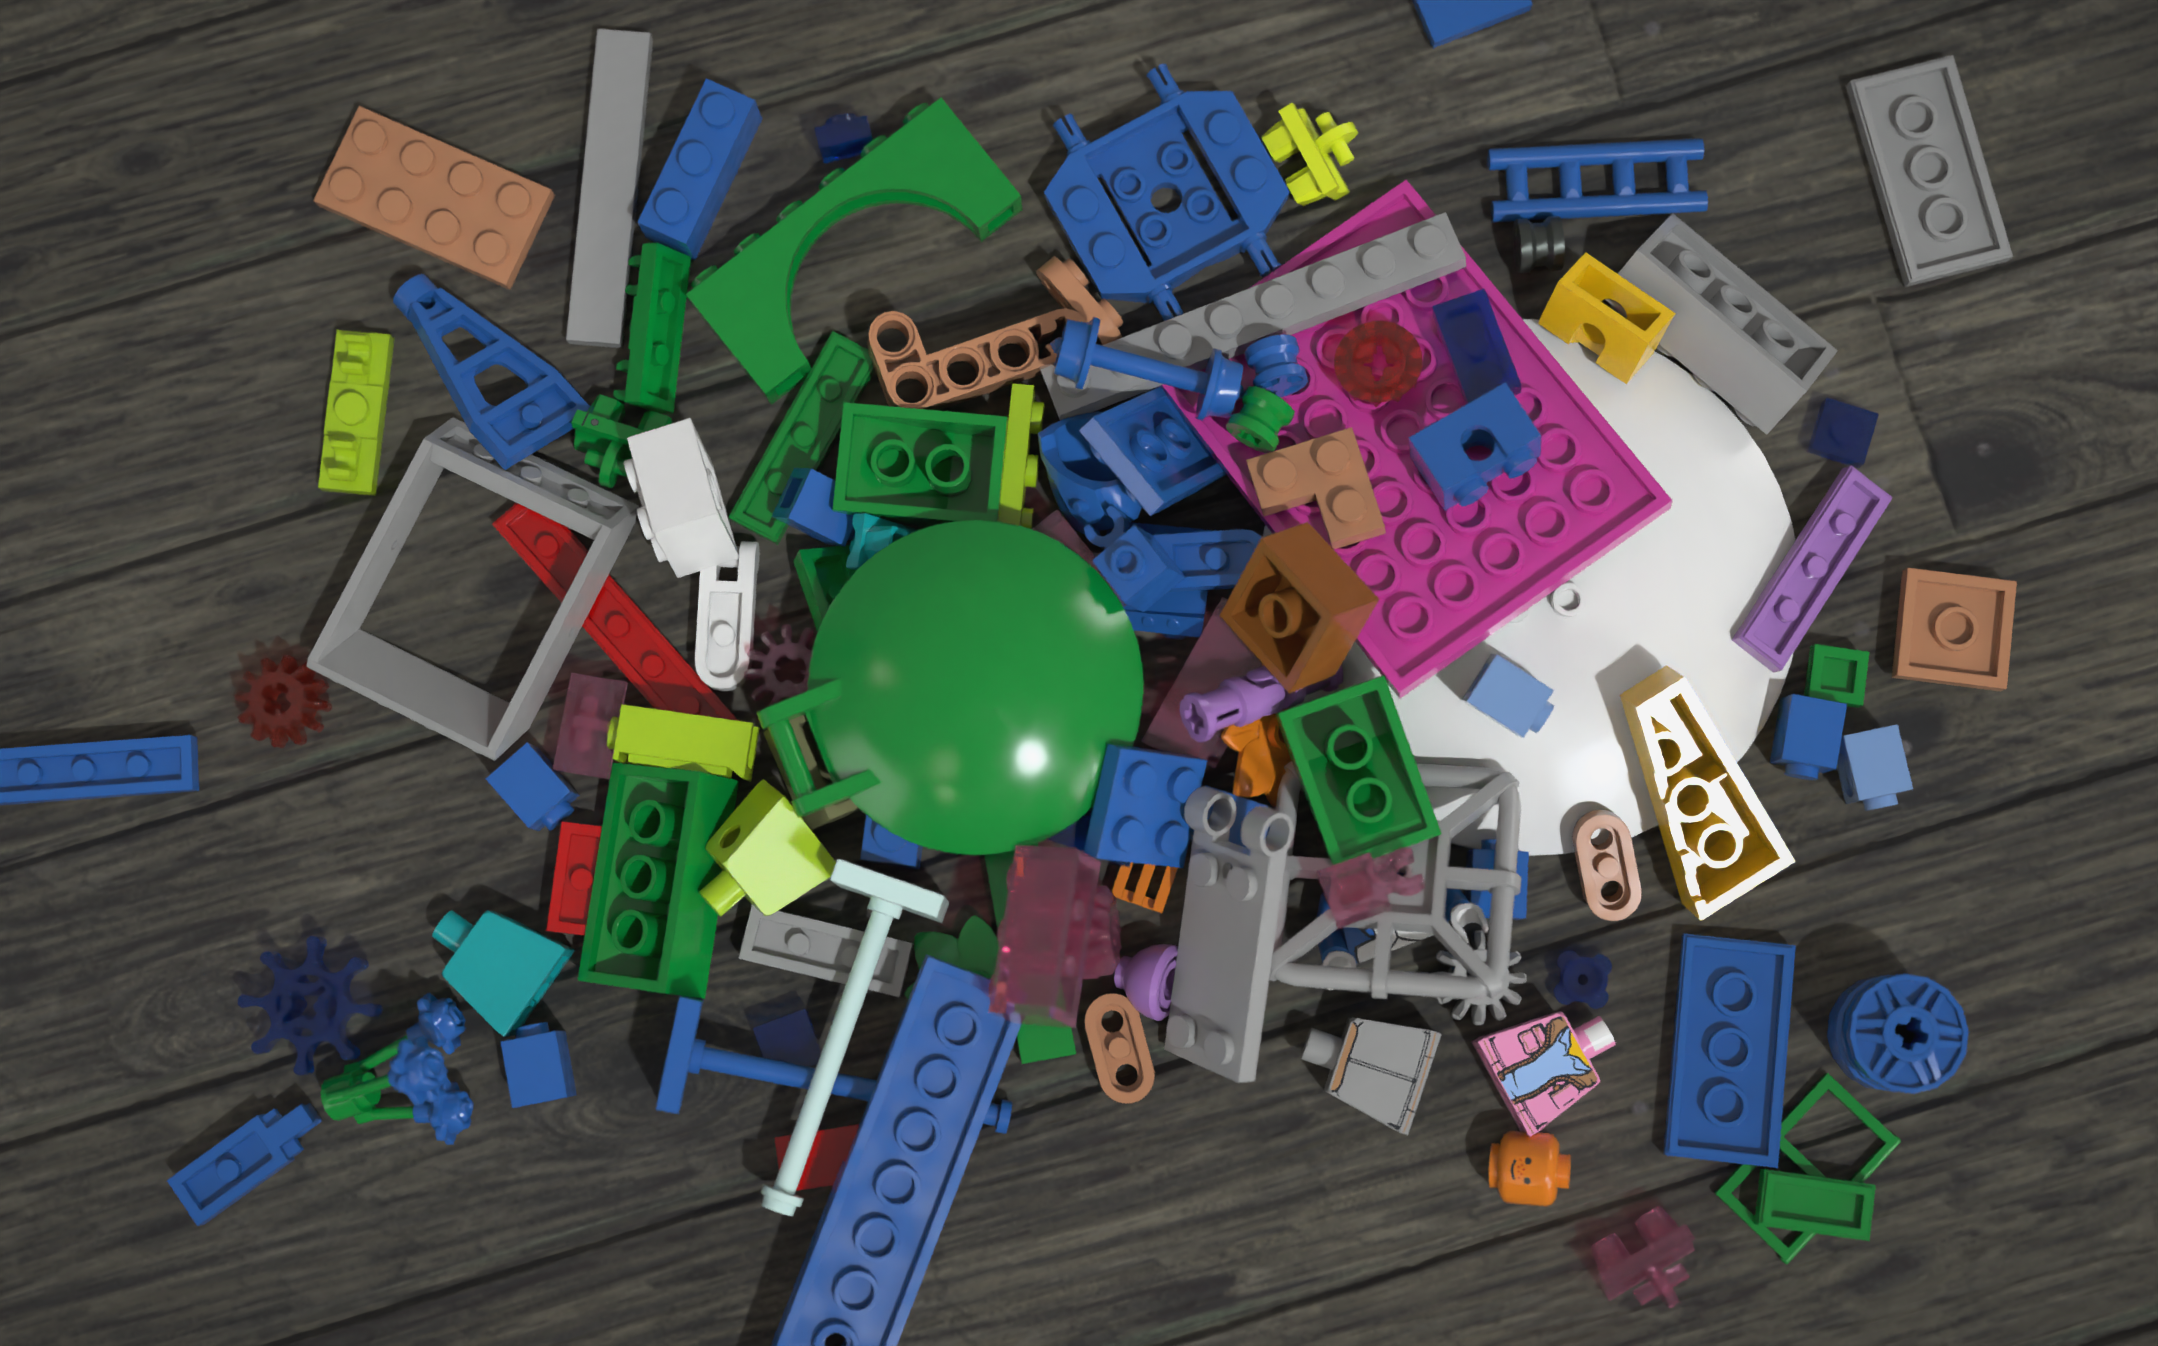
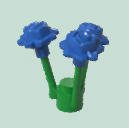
M429 992L423 995V998L417 1000L419 1011L418 1023L406 1030L407 1035L361 1061L345 1065L343 1074L324 1080L321 1087V1100L329 1117L337 1121L354 1117L358 1124L384 1119H414L416 1123H430L431 1127L435 1130L437 1141H445L446 1145H453L456 1140V1134L469 1128L472 1122L471 1115L474 1103L468 1096V1092L460 1091L457 1082H450L447 1077L443 1055L439 1050L431 1048L427 1044L431 1042L437 1047L442 1046L448 1055L455 1052V1049L461 1046L459 1035L466 1030L464 1026L465 1017L462 1011L456 1007V1002L451 998L437 999ZM396 1055L390 1062L391 1069L388 1074L376 1078L372 1073L367 1072ZM392 1086L399 1092L407 1094L414 1106L375 1107V1104L380 1101L381 1089Z

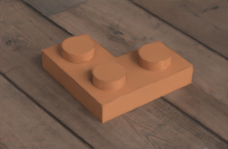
M1352 427L1246 460L1263 517L1317 501L1333 550L1386 534L1385 525Z

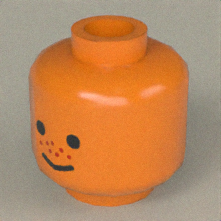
M1508 1131L1502 1137L1500 1144L1492 1143L1489 1162V1187L1498 1188V1194L1504 1202L1546 1207L1553 1204L1556 1200L1558 1188L1569 1189L1571 1155L1560 1154V1145L1554 1135L1536 1133L1529 1137L1524 1131Z

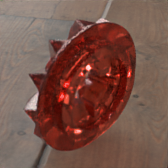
M1371 321L1353 328L1340 341L1335 353L1334 368L1339 386H1342L1354 401L1360 399L1372 403L1375 407L1382 402L1391 400L1399 402L1406 392L1411 388H1416L1421 369L1423 368L1422 352L1417 340L1404 327L1388 321ZM1382 346V353L1385 355L1386 363L1394 364V366L1384 368L1380 381H1375L1371 367L1363 365L1364 363H1372L1374 354H1377V347Z

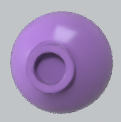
M1152 945L1140 950L1133 957L1123 956L1115 970V986L1125 990L1128 1000L1138 1012L1156 1021H1161L1169 1015L1178 946Z

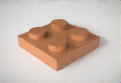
M1914 568L1903 570L1892 678L1993 691L2006 690L2017 581Z

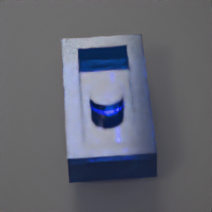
M1485 288L1432 306L1433 318L1466 404L1505 382L1514 395L1521 393V382Z

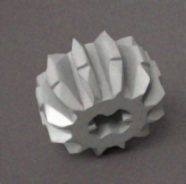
M1481 930L1473 931L1471 948L1486 964L1487 950H1485L1484 932ZM1445 951L1437 952L1435 958L1450 968L1448 973L1434 972L1431 974L1468 976L1466 975L1465 968L1453 955ZM1519 952L1510 953L1508 967L1521 960ZM1507 969L1505 978L1501 982L1503 990L1493 998L1485 995L1481 998L1458 999L1452 1009L1451 1017L1460 1020L1471 1005L1473 1024L1483 1025L1486 1018L1487 1005L1491 1015L1496 1020L1504 1019L1506 1013L1499 999L1502 998L1510 1004L1518 1005L1522 998L1518 993L1508 989L1509 983H1525L1527 980L1526 974H1509ZM1435 997L1438 1004H1444L1453 999Z

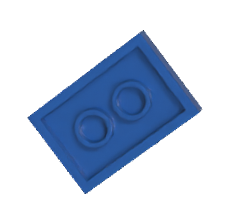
M1161 386L1092 417L1079 430L1090 443L1094 456L1111 468L1125 485L1129 498L1136 505L1144 508L1150 516L1222 479L1226 475L1218 462L1171 403Z

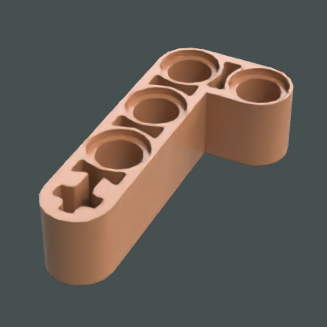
M1067 308L1058 309L926 355L918 330L912 319L904 313L890 311L879 315L872 322L867 344L869 355L889 406L939 411L1010 386L1012 383L1016 384L1041 375L1040 369L1055 364L1057 354L1053 352L1051 345L1047 344L1041 354L1043 359H1040L1038 344L1052 339L1057 327H1061L1063 331L1067 319L1086 322V320L1075 310ZM885 329H898L904 333L908 344L899 352H889L879 345L877 341L878 335ZM1033 334L1037 335V341L1034 338ZM1004 344H1017L1024 349L1027 361L1020 367L1007 366L1000 360L998 349ZM956 361L968 362L974 367L977 378L968 385L956 384L948 376V366ZM910 378L918 380L925 387L926 396L917 403L904 402L896 393V386L899 382Z

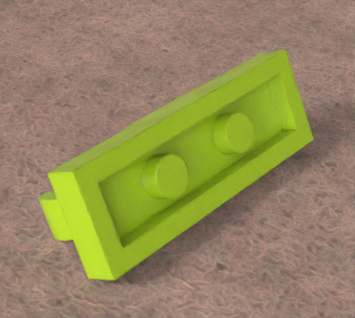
M337 330L318 488L322 491L376 496L394 338L390 334Z

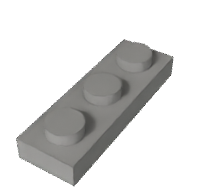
M752 905L739 959L846 984L865 932L780 911L764 916ZM886 937L868 990L901 997L913 943Z

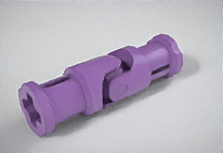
M1342 664L1334 676L1292 693H1288L1264 665L1250 670L1245 676H1233L1225 679L1220 683L1219 688L1202 695L1196 692L1186 694L1183 700L1180 701L1182 722L1194 740L1197 742L1208 741L1220 729L1230 725L1243 727L1263 716H1268L1302 703L1308 694L1321 689L1327 692L1338 689L1339 685L1343 682Z

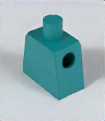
M451 910L441 919L432 934L434 939L455 953L443 969L442 976L502 1036L516 1035L515 1028L522 1027L576 951L569 945L501 913L487 910L480 917L475 926Z

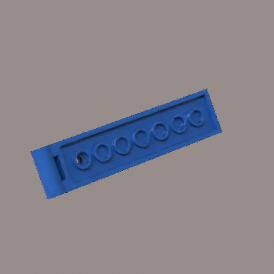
M925 955L846 1161H842L771 1346H827L825 1340L833 1333H840L845 1337L840 1346H897L1031 1001L1032 995L1030 993L933 956Z

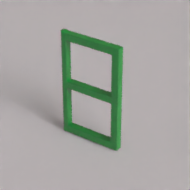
M1825 1073L1782 1119L1779 1150L1805 1175L1825 1177L1784 1136L1828 1090L1883 1142L1848 1180L1864 1183L1901 1143V1140L1897 1135L1892 1134L1829 1073ZM1740 1164L1718 1187L1714 1194L1775 1251L1784 1264H1789L1814 1237L1815 1233L1800 1232L1786 1246L1766 1226L1754 1224L1755 1216L1731 1194L1756 1167V1165Z

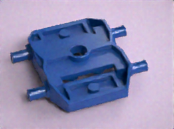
M1161 64L1158 66V72L1156 68H1153L1146 75L1162 100L1159 107L1092 143L1085 139L1073 114L1064 116L1065 124L1062 118L1053 124L1068 152L1066 160L1044 191V198L1100 298L1141 303L1148 302L1149 304L1153 302L1163 320L1167 321L1184 314L1172 293L1173 288L1181 285L1205 267L1246 251L1249 253L1261 277L1269 275L1270 270L1273 272L1281 266L1266 242V234L1287 201L1290 191L1233 91H1186L1184 93L1177 86L1168 70V66ZM1189 129L1239 218L1235 221H1231L1182 135L1184 131ZM1099 177L1103 179L1151 266L1148 267L1099 182ZM1170 188L1176 191L1182 201L1179 208L1170 213H1162L1156 210L1151 203V198L1157 190Z

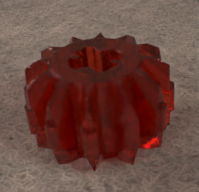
M284 655L278 666L269 658L262 659L260 661L261 677L249 671L243 674L245 682L252 685L250 693L240 691L234 695L236 701L250 706L238 715L239 722L245 725L254 724L251 730V737L257 741H263L269 737L271 746L276 748H284L289 737L297 745L306 744L307 735L304 727L321 732L324 729V725L315 718L316 712H328L332 709L330 702L317 699L319 695L326 692L329 688L328 682L324 679L313 680L316 671L308 668L307 662L298 667L296 658L293 656ZM281 692L287 694L286 699L292 703L287 711L280 710L281 705L276 701Z

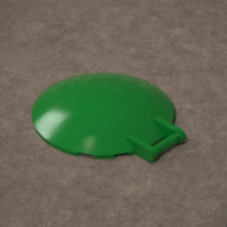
M987 520L954 521L927 527L892 542L861 565L842 586L821 622L810 660L808 691L759 711L757 716L762 729H769L796 797L791 803L797 818L812 814L850 798L873 821L909 842L929 849L954 854H998L1019 850L1044 841L1078 821L1094 807L1107 744L1132 747L1134 744L1142 712L1144 691L1143 669L1136 636L1121 602L1096 569L1079 554L1061 542L1023 526ZM805 714L833 783L819 790L815 787L790 720Z

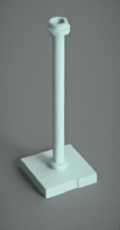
M840 859L837 860L830 880L840 888L869 897L870 901L867 908L872 910L774 1187L763 1185L761 1194L764 1195L761 1206L788 1216H793L796 1206L801 1207L803 1198L795 1195L893 918L899 919L902 910H906L942 923L949 905V901L943 895Z

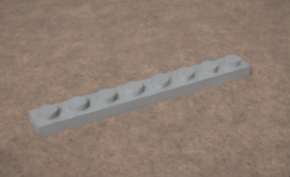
M1445 212L1102 346L1200 371L1206 368L1214 348L1222 350L1224 358L1231 359L1243 354L1247 347L1263 338L1273 335H1292L1465 268L1466 256ZM1055 364L1040 369L1060 420L1094 412L1164 385L1090 365L1084 387L1081 390L1075 388L1073 380L1054 374Z

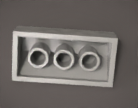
M1674 214L1643 243L1618 273L1621 277L1676 313L1657 349L1667 356L1675 357L1693 373L1694 378L1702 387L1709 391H1715L1734 407L1735 412L1744 422L1751 426H1757L1766 435L1808 391L1838 351ZM1605 299L1610 303L1614 311L1627 319L1624 308L1618 302Z

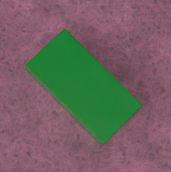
M1760 1168L1754 1224L1870 1241L1876 1185Z

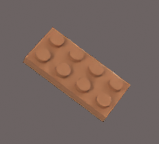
M359 106L313 201L321 208L510 290L555 194L547 187Z

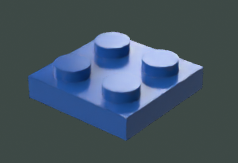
M1107 744L1084 854L1097 859L1183 868L1192 828L1188 826L1185 820V805L1191 793L1197 788L1202 787L1207 760L1194 755Z

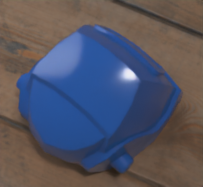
M1099 411L1065 418L1038 433L1040 456L1047 469L1049 484L1056 503L1067 523L1081 534H1085L1084 527L1088 524L1095 527L1099 532L1113 529L1114 521L1106 512L1109 506H1113L1123 512L1129 522L1138 518L1142 508L1129 498L1125 485L1111 468L1094 456L1090 443L1079 431L1092 417L1102 413Z

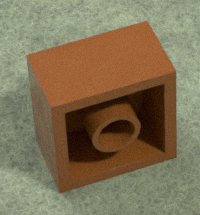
M1306 522L1260 539L1226 602L1220 617L1288 693H1292L1332 677L1337 673L1380 599L1320 534Z

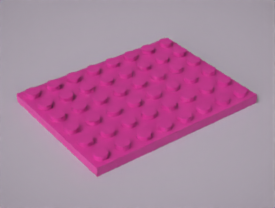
M1405 180L1250 288L1436 215L1411 184ZM1462 246L1461 248L1466 256L1465 268L1292 334L1297 339L1300 351L1296 359L1298 364L1305 367L1308 382L1299 391L1281 397L1292 407L1295 415L1290 424L1281 427L1278 432L1279 444L1275 451L1352 427L1385 525L1386 534L1337 548L1334 551L1380 599L1355 642L1381 676H1385L1388 685L1399 699L1671 509L1673 501ZM1243 353L1228 359L1243 364L1241 385L1244 391L1249 386H1253L1256 374L1255 370L1248 367L1245 354ZM1506 382L1541 434V456L1537 458L1536 464L1521 476L1510 479L1506 473H1503L1487 482L1488 491L1474 503L1467 506H1460L1458 503L1444 510L1410 458L1409 437ZM1165 384L1161 385L1171 403L1272 534L1308 522L1331 546L1317 501L1263 517L1246 460L1267 453L1252 449L1233 437L1226 429L1228 418L1207 416L1203 421L1196 419L1199 393ZM1242 398L1236 400L1231 415L1240 412L1243 407ZM1473 446L1465 451L1469 459L1474 461L1484 460L1492 454L1484 446Z

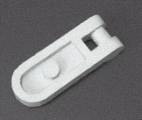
M741 541L740 546H736L739 559L700 570L695 666L701 680L715 690H734L743 685L750 675L753 654L756 584L759 568L758 542ZM721 567L738 568V581H719Z

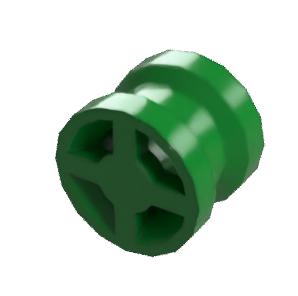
M1249 386L1241 397L1243 407L1239 413L1230 416L1226 423V429L1238 441L1252 449L1263 453L1273 452L1279 444L1278 432L1281 427L1290 424L1295 412L1286 401L1274 393L1256 386Z

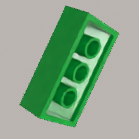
M612 763L577 981L705 999L718 914L703 899L699 891L723 871L707 852L706 845L735 810L738 780L701 771Z

